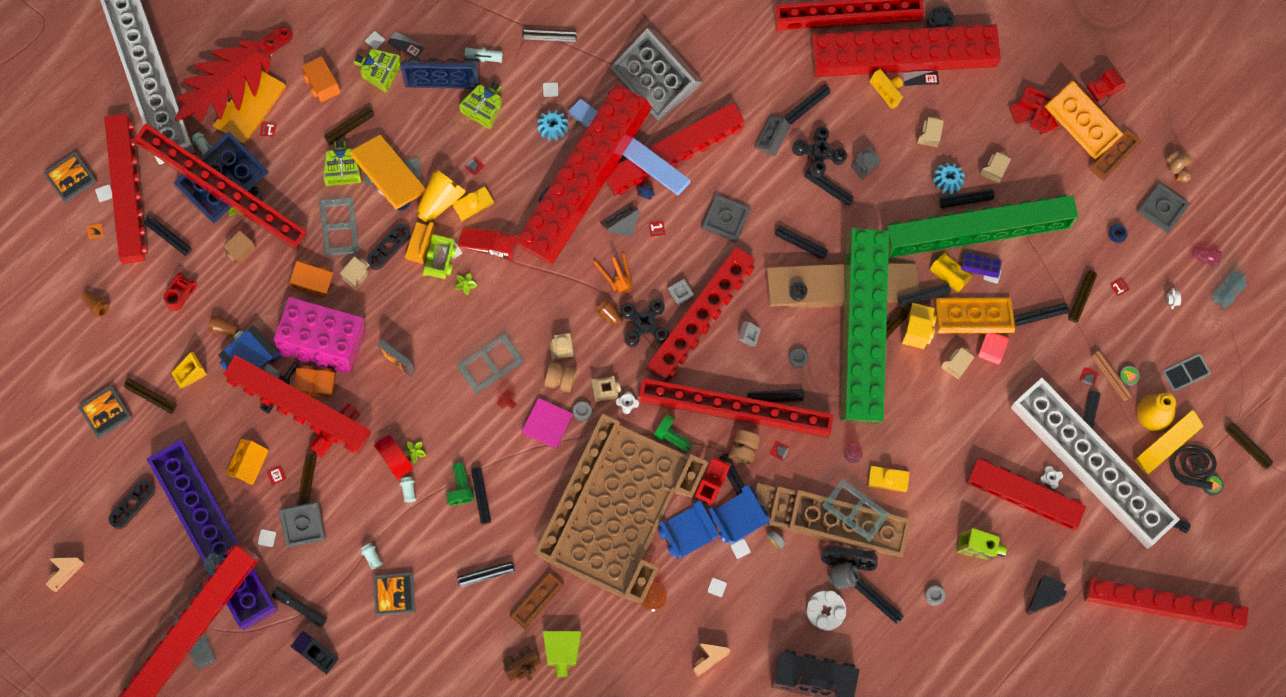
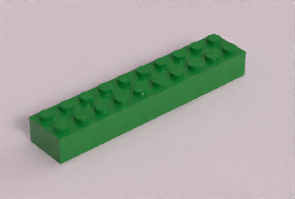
M1063 194L1054 199L1044 197L1035 202L1026 200L1017 205L1008 203L1001 205L999 208L989 206L980 211L971 209L964 211L962 214L953 212L946 214L944 217L935 215L927 217L925 220L911 219L907 223H890L886 228V231H889V258L1071 229L1079 217L1074 195L1067 196Z
M851 228L846 233L840 421L878 424L884 421L889 231Z

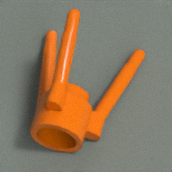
M622 253L625 274L623 275L616 258L612 257L618 277L614 279L615 283L596 260H593L595 266L612 286L613 291H618L619 294H622L633 288L625 253Z

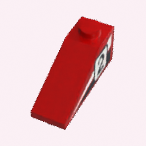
M463 228L458 247L513 261L517 247V236L499 231Z

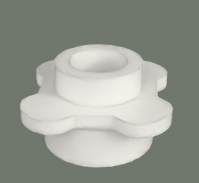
M1171 288V291L1166 294L1167 304H1170L1171 309L1181 304L1180 291Z
M627 391L621 398H617L616 404L623 409L624 414H629L633 408L639 406V401L635 400L632 392Z
M1048 466L1045 468V474L1040 478L1042 484L1056 489L1059 480L1063 478V474Z

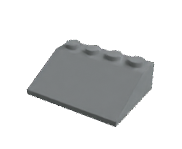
M647 28L610 67L630 91L647 99L652 107L650 113L657 121L661 120L687 99L703 83L655 29Z

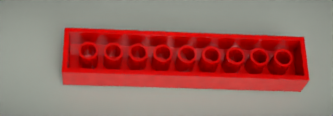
M997 24L813 34L811 41L814 77L874 74L879 69L883 73L990 68L997 67L1001 59Z
M615 84L516 239V243L522 249L550 265L554 264L651 111L652 107L647 99Z

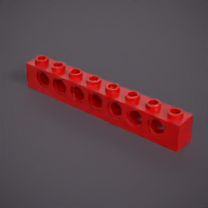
M838 0L775 5L774 10L776 31L921 21L924 15L923 0Z
M738 247L733 250L647 364V371L663 382L674 378L678 365H683L689 357L687 353L690 349L694 350L700 342L698 340L702 334L706 335L711 328L709 325L711 321L718 319L722 313L720 309L724 304L727 306L733 298L732 293L735 289L738 291L744 284V277L746 275L750 276L754 271V258ZM737 268L741 273L735 275L731 270ZM727 283L730 287L722 289L720 284ZM716 298L719 302L717 304H711L709 302V299ZM704 312L708 317L700 319L697 314ZM689 327H693L696 329V332L694 334H690L686 331V329ZM677 342H683L685 344V347L682 349H678L675 346V344ZM672 357L674 362L667 364L664 362V358Z

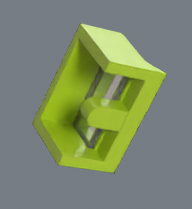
M432 234L423 276L446 279V275L451 274L453 264L449 262L450 258L455 257L457 246H454L455 239Z

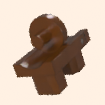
M525 646L519 651L522 657L519 660L515 661L512 656L503 659L505 667L503 669L510 681L517 677L519 680L527 677L529 681L532 680L530 674L536 671L535 666L541 663L535 650L532 651L528 646Z

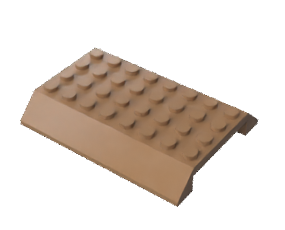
M602 414L535 554L553 566L617 596L643 604L659 570V567L643 560L659 526V522H661L673 494L693 497L709 462L692 454L688 457L621 426L620 421Z

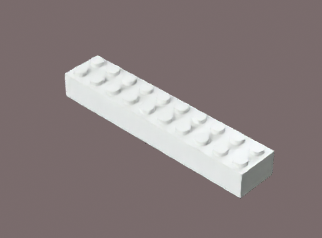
M100 0L143 125L147 123L191 154L195 153L184 120H174L180 108L142 1ZM155 156L159 165L165 163Z
M1043 378L1037 381L1011 406V409L1146 549L1155 544L1180 520Z

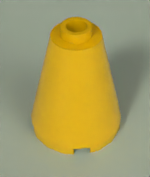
M435 169L416 210L419 212L417 216L425 222L428 220L432 222L463 196L466 191Z
M1156 393L1143 397L1136 409L1139 423L1149 431H1163L1167 429L1175 418L1176 400L1174 396L1169 393Z

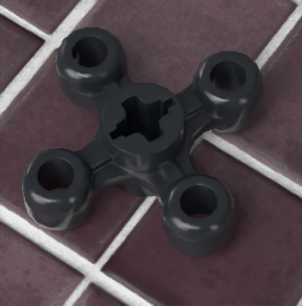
M823 126L818 127L813 134V139L816 141L815 144L808 145L805 140L798 139L792 146L794 155H809L810 160L813 162L810 174L815 178H820L824 175L826 165L823 162L826 159H831L836 165L843 164L847 159V152L843 148L830 149V145L826 142L829 137V131Z
M653 300L649 311L646 313H638L631 303L622 305L620 309L621 316L625 319H631L635 323L634 330L625 335L624 341L628 347H636L642 334H652L655 341L663 344L668 338V330L663 327H657L654 322L655 317L661 315L665 310V304L662 300ZM656 305H658V306H660L661 308L656 309V308H654V307H655ZM629 309L631 312L626 313L625 310ZM641 321H642V322L648 321V325H647V324H644V325L642 326V325H641ZM659 334H664L665 336H664V337H659L658 335H659Z

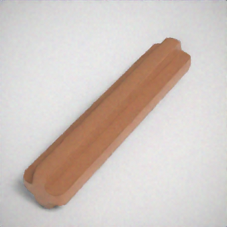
M1101 351L1095 352L1091 358L1123 401L1131 398L1132 393Z

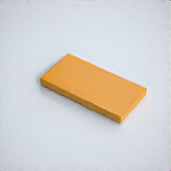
M261 70L259 89L254 97L245 79L241 109L238 111L231 99L225 108L222 119H217L213 127L223 134L229 131L245 146L278 100L286 85Z
M1073 80L1044 106L1094 160H1097L1124 135Z
M381 135L351 150L350 155L396 210L424 194L426 188Z
M1011 297L935 298L938 333L1015 332Z

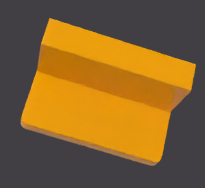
M416 222L405 255L406 259L424 264L431 244L432 234L435 232L434 223L429 222V225Z
M241 439L225 474L253 485L268 454V449L253 441Z

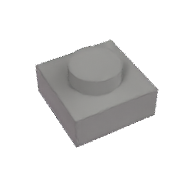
M684 279L668 288V292L677 306L694 297L693 292Z
M743 322L738 340L750 347H756L761 329L750 322Z

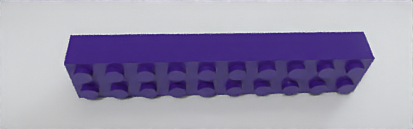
M179 440L147 458V461L212 577L215 574L214 569L218 563L224 562L228 557L226 555L227 551L233 545L236 546L241 543L187 446L182 440ZM255 568L252 569L227 602L230 612L239 628L243 631L278 611Z

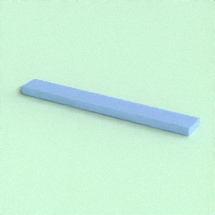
M580 99L568 113L588 128L598 111ZM634 138L623 153L625 157L677 196L691 183L690 179Z

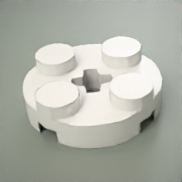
M821 591L813 595L807 604V618L815 628L831 631L842 624L846 617V605L843 599L834 591ZM823 606L831 608L829 616L821 613Z

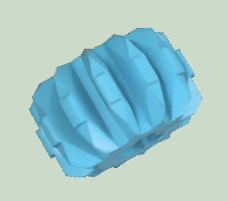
M557 109L554 113L548 110V115L542 113V119L537 120L539 125L537 131L541 132L542 138L547 136L548 141L554 138L557 142L558 136L565 137L564 132L568 131L566 126L568 120L564 119L565 115L563 113L558 115Z
M948 162L944 166L940 164L938 170H935L933 174L935 176L933 183H938L936 189L943 188V194L946 190L949 191L950 195L953 194L954 190L958 192L961 189L960 186H963L965 183L963 180L965 174L960 173L962 167L955 168L956 163H953L952 166Z

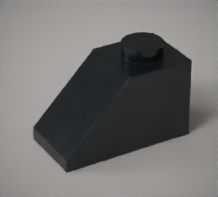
M1043 575L1039 580L1026 613L1031 615L1055 606L1059 601L1062 602L1067 593L1064 590L1066 584Z
M304 631L299 634L290 646L326 675L339 660V658Z

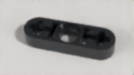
M396 225L367 257V262L371 269H382L410 239L411 233L407 225ZM400 230L401 232H403L405 230L406 236L401 235L397 239L399 242V244H397V242L394 239H396L399 236L398 231ZM386 243H393L394 249L392 251L384 250ZM379 250H381V252H382L386 257H384V256L382 255V256L379 258L380 263H379V264H378V263H374V264H373L372 258H376V259H377V258L381 255L380 252H379Z
M144 480L133 488L109 515L111 526L116 529H123L154 496L155 487L151 482ZM143 486L146 488L149 486L148 490L150 492L148 494H142L143 491L141 488ZM137 493L143 500L140 501L134 495ZM130 500L137 501V507L134 510L127 509V503ZM122 508H123L127 513H129L130 515H129V516H127L126 514L123 515V512L121 511ZM118 516L121 517L123 521L122 523L117 522L116 524H114L116 522L114 518Z
M833 545L824 546L821 550V560L825 564L837 565L849 562L856 566L857 569L865 571L875 570L878 565V556L874 552ZM846 556H852V557H854V559H853V560H847V559H845L844 557H846Z

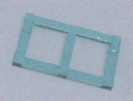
M353 198L320 200L324 255L359 253ZM349 205L350 223L327 225L325 207ZM329 230H352L353 246L329 248Z
M503 334L458 364L457 369L477 394L524 361L507 336ZM503 342L516 361L499 372L486 353ZM482 356L494 373V376L477 386L465 367Z
M844 479L840 480L822 505L823 508L830 511L869 542L889 515L888 512ZM843 487L860 499L848 517L831 506V503ZM864 503L881 515L869 533L852 521Z

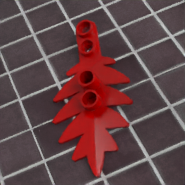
M278 27L257 42L242 40L239 42V45L242 47L213 50V55L226 61H209L195 65V68L211 75L194 76L183 80L184 84L198 90L190 91L177 97V101L184 105L178 111L174 120L179 121L194 114L197 121L201 123L209 109L210 103H212L218 119H222L227 104L228 91L236 109L239 111L244 97L245 79L252 95L255 97L261 79V64L264 70L269 72V56L292 40V31L287 27Z

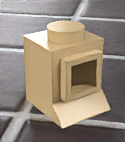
M934 116L928 117V120L924 121L922 133L917 144L938 148L944 120Z
M997 152L996 155L992 154L986 168L982 169L980 175L999 184L1011 158H1008L1003 152Z
M353 257L340 272L341 279L358 291V284H361L369 275V264L362 258L358 260L356 257Z
M570 333L554 335V339L550 342L552 360L573 358Z
M965 347L960 350L956 349L947 362H943L941 367L959 380L973 361L974 356Z
M614 376L591 379L595 403L618 398L617 392H621L619 381H615ZM611 385L612 390L602 392L601 386Z

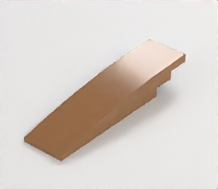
M845 264L767 268L770 307L787 305L788 308L844 306ZM888 264L887 303H895L898 301V297L919 291L916 264ZM796 282L805 284L808 289L806 297L802 301L793 300L789 294L791 286ZM795 288V290H796V291H795V294H796L797 296H798L799 294L803 295V294L801 293V292H802V289H801V288H798V290Z
M760 483L756 484L755 492L772 520L764 526L855 548L903 557L911 519L800 490L794 491L782 487L776 488Z

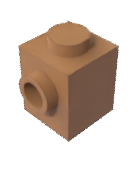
M240 230L234 236H230L223 246L226 250L225 255L232 262L236 260L239 264L256 249L254 243Z

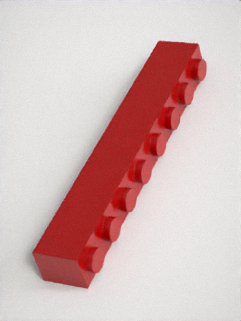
M732 103L654 144L648 149L672 167H676L678 162L691 159L695 153L708 150L710 145L716 142H723L732 133L733 135L738 134L743 130L745 121L735 104ZM626 159L615 166L606 183L615 197L618 194L624 195L633 186L638 187L644 184L646 179L652 176L631 160Z
M127 113L105 116L104 122L119 259L122 264L146 261L145 254H148L147 244L143 241L146 231L145 226L141 223V219L144 218V212L139 204V201H142V194L137 186V183H140V176L135 166H138V158L134 154L133 149L136 148L135 137H132L134 123L132 119H129Z
M237 355L233 357L223 373V376L227 379V384L234 388L238 385L243 388V392L248 396L253 397L255 395L259 397V401L266 406L272 404L277 407L276 411L285 416L288 413L294 417L293 420L301 425L306 423L311 426L310 430L319 435L321 432L324 433L329 441L335 444L340 442L344 445L343 448L351 453L356 451L360 454L372 434L370 429Z
M1094 578L1087 581L1084 600L1238 630L1247 627L1249 607Z

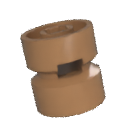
M551 362L545 379V387L556 388L559 386L560 391L571 393L577 369L571 367L562 369L560 364Z
M738 430L734 440L736 445L732 446L729 457L739 463L752 465L756 455L754 450L758 449L761 438L754 433Z

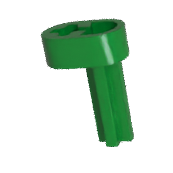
M667 413L655 431L654 436L660 440L664 438L688 453L694 443L670 429L676 417Z
M458 462L452 465L457 490L446 494L448 506L461 505L474 500L473 490L468 485L464 463Z

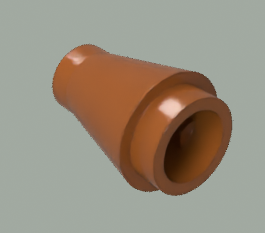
M90 291L82 294L81 300L87 305L94 316L102 317L108 312L109 305L106 300L92 294Z
M605 299L596 308L597 315L615 327L623 321V318L619 315L611 301L608 302Z
M217 315V317H211L208 330L212 331L213 334L234 336L238 325Z

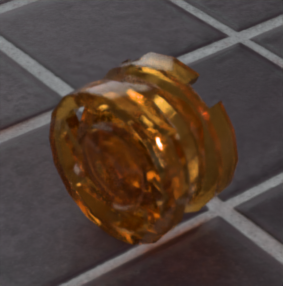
M652 582L641 606L650 612L662 609L667 599L665 588L659 583Z

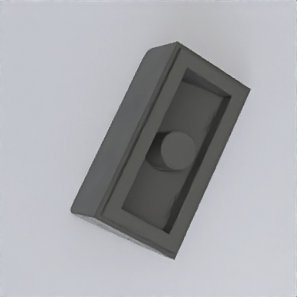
M770 116L754 147L771 156H776L790 128L788 121L785 118Z

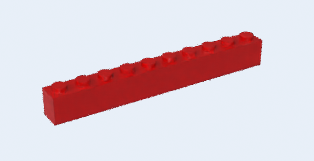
M147 123L144 124L135 137V143L294 250L297 249L306 236L307 231Z
M646 378L642 380L639 402L825 438H829L834 417V414Z
M243 544L233 545L227 551L226 555L228 557L225 561H221L215 567V574L212 578L209 577L205 580L200 594L196 593L190 600L191 606L188 610L184 609L180 613L178 623L168 629L166 639L164 641L161 640L155 646L154 650L156 652L153 656H149L143 662L142 666L144 668L141 672H137L131 678L130 682L132 684L129 688L123 689L118 697H156L260 558Z

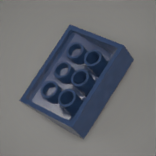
M410 58L400 62L405 87L475 89L480 85V63L473 59L457 61L456 59L438 60L430 58L428 60H420L419 58Z
M229 131L199 158L247 192L269 173ZM183 174L173 182L174 187L213 224L232 208Z

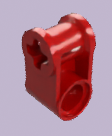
M178 273L164 293V301L167 307L172 311L180 310L194 292L197 282L185 278L182 273ZM173 297L178 298V300L174 303L169 302L170 299Z

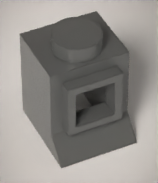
M869 146L856 156L855 162L851 167L863 180L879 168L881 160Z

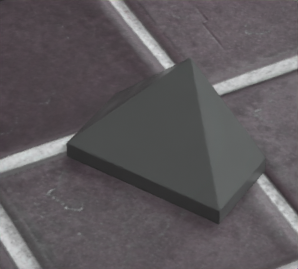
M630 203L600 222V224L610 233L632 237L640 211Z

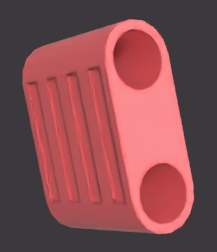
M986 333L978 357L1000 365L1010 337L999 333Z

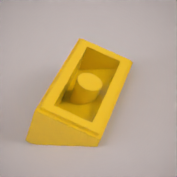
M945 252L930 267V271L945 283H948L958 293L973 277L969 272L961 270L962 266Z

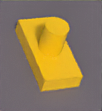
M879 69L874 73L869 82L889 107L894 109L903 98L897 90L903 86V82L899 77L889 80L882 70Z
M483 187L454 202L452 206L462 222L494 205V201L486 187Z
M871 466L868 486L907 492L910 472Z

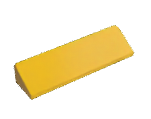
M1194 410L1189 412L1134 460L1147 475L1203 427Z

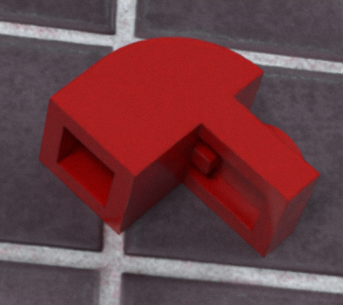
M1112 68L1104 72L1101 77L1089 83L1086 88L1096 102L1106 96L1110 98L1120 92L1127 83L1116 68Z
M390 435L373 445L397 480L413 470L405 454Z
M713 456L695 497L713 505L731 464Z

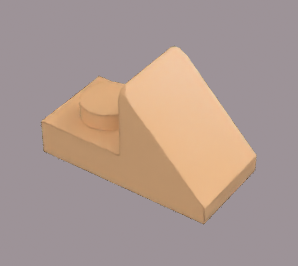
M50 558L60 570L53 572L48 577L49 581L46 585L54 592H57L84 563L78 558Z
M700 644V648L708 658L702 657L694 664L696 666L693 669L694 673L699 677L730 653L729 648Z

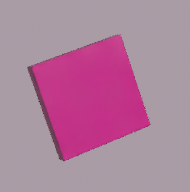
M538 398L522 430V434L557 449L573 417V413Z

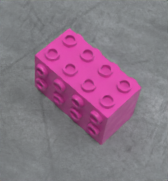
M289 297L274 341L279 354L289 358L293 356L305 363L310 361L323 368H327V366L335 368L340 373H352L366 330L362 317Z

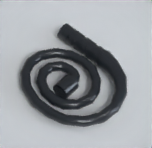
M1185 445L1178 448L1172 454L1170 460V468L1174 477L1187 486L1212 490L1213 482L1197 480L1180 474L1176 469L1175 460L1180 452L1187 449L1205 452L1212 459V467L1206 473L1195 474L1186 467V459L1193 455L1190 464L1194 470L1204 471L1208 468L1209 460L1204 453L1189 451L1181 459V466L1186 474L1194 478H1204L1210 476L1216 469L1217 462L1213 453L1199 445ZM1198 456L1203 458L1205 461L1204 466L1197 467L1199 463Z

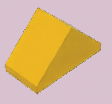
M190 352L173 370L172 375L179 388L182 389L203 378L207 373L195 353Z

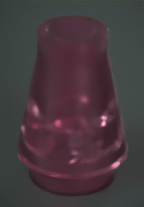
M1195 247L1193 259H1197L1212 267L1214 265L1219 266L1222 251H1218L1215 248Z
M853 443L845 448L844 457L848 462L857 463L862 459L863 450L860 444Z

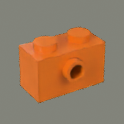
M322 56L302 65L304 71L302 77L306 84H311L312 87L309 89L314 98L318 97L322 103L341 93L335 78Z
M296 261L289 287L326 298L333 272H330V269L319 266L317 268L311 266L312 264L307 261Z

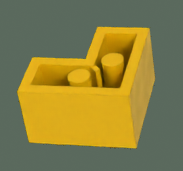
M912 303L902 344L924 349L926 344H930L935 333V328L932 327L935 325L937 315H934L935 308Z

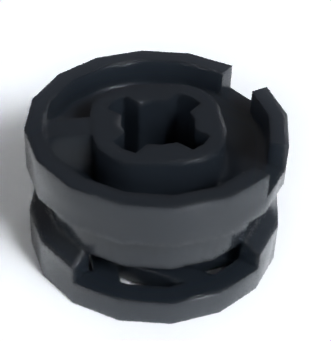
M944 6L935 7L928 16L927 27H952L954 22L953 12Z

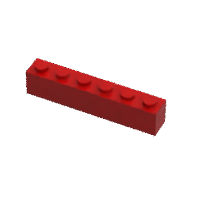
M983 458L981 460L977 459L966 484L1073 531L1078 528L1087 507L1082 505V502L1078 499L1066 498L1060 491H1050L1041 483H1032L1028 481L1027 477L1020 474L1016 476L1010 473L1009 469L1002 466L998 468L992 465L991 461Z

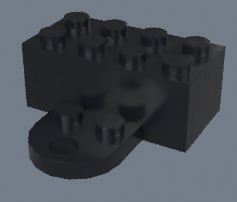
M785 650L778 655L771 688L811 697L855 696L860 670L855 668L856 665L851 663L839 665L835 664V660L824 658V661L817 660L816 656L810 654L799 656L796 655L797 652L792 650Z

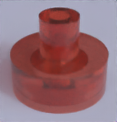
M510 389L506 390L498 399L497 405L502 409L507 405L513 409L517 405L513 400L515 394Z

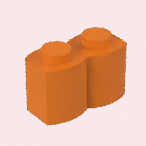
M302 366L301 368H296L294 388L308 396L333 398L336 374L329 368L313 370V367Z

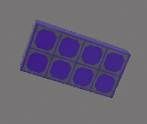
M964 252L961 270L999 278L1002 260Z

